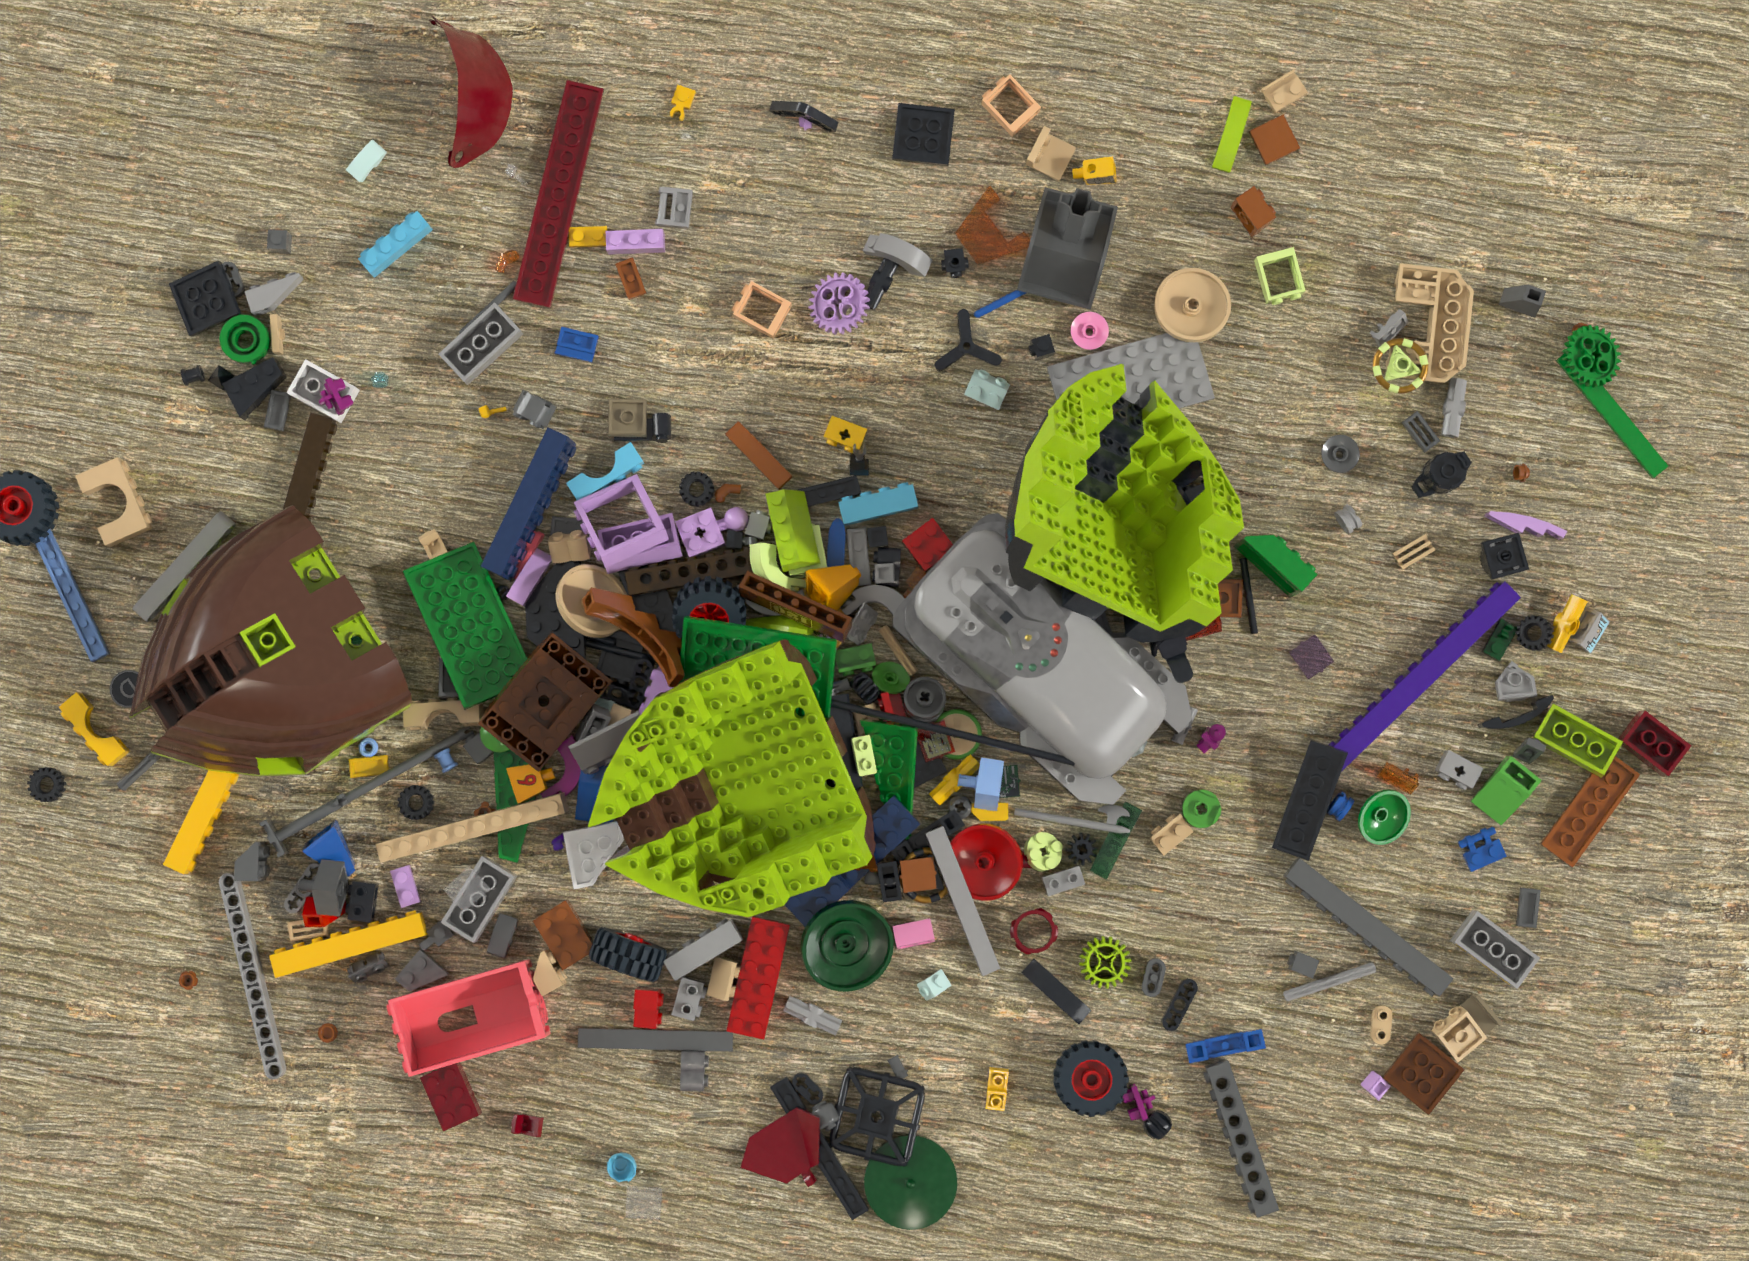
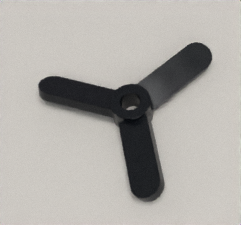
M966 309L959 310L957 317L960 344L935 362L936 370L943 371L964 355L969 354L994 366L1000 365L1002 357L999 354L974 344L971 336L969 312ZM969 344L970 348L966 350L963 348V345Z

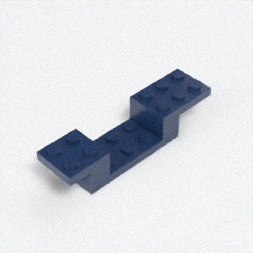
M895 796L872 815L874 841L876 843L874 851L876 864L920 825L919 821ZM851 870L833 876L825 886L790 897L785 906L806 927L809 920L819 910L831 903L837 902L870 870Z

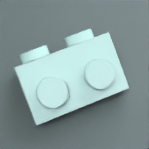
M975 369L964 395L999 410L1010 384L1003 378L991 376L985 370Z

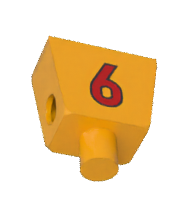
M530 765L506 769L518 804L524 803L547 790L545 781L556 778L552 767L540 770L539 772Z

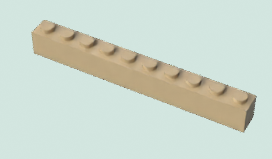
M563 792L381 841L375 845L380 863L564 814L569 811L565 793Z

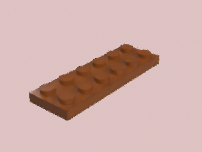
M1616 756L1602 778L1591 773L1540 845L1568 866L1574 867L1640 774Z

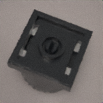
M1519 533L1480 543L1482 547L1480 552L1482 569L1489 574L1491 580L1530 570Z

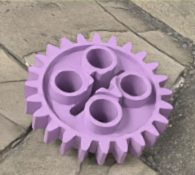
M842 272L841 276L834 273V278L827 275L828 281L821 279L822 285H815L818 289L817 292L811 291L815 297L809 299L813 303V305L809 306V309L813 310L810 316L815 318L814 323L819 324L818 327L821 329L825 328L827 333H830L832 330L834 335L837 334L838 330L842 335H844L845 329L851 332V326L858 328L857 322L863 323L861 316H867L864 309L870 308L865 304L870 301L868 297H864L868 294L867 290H863L865 285L859 284L860 280L854 279L851 274L847 277ZM850 289V294L845 297V292ZM832 292V297L827 300V295ZM852 308V312L846 315V311ZM834 311V315L828 318L829 312Z

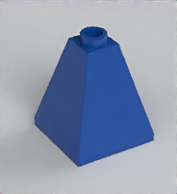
M336 820L305 843L303 852L320 863L321 860L345 862L347 877L355 871V862Z

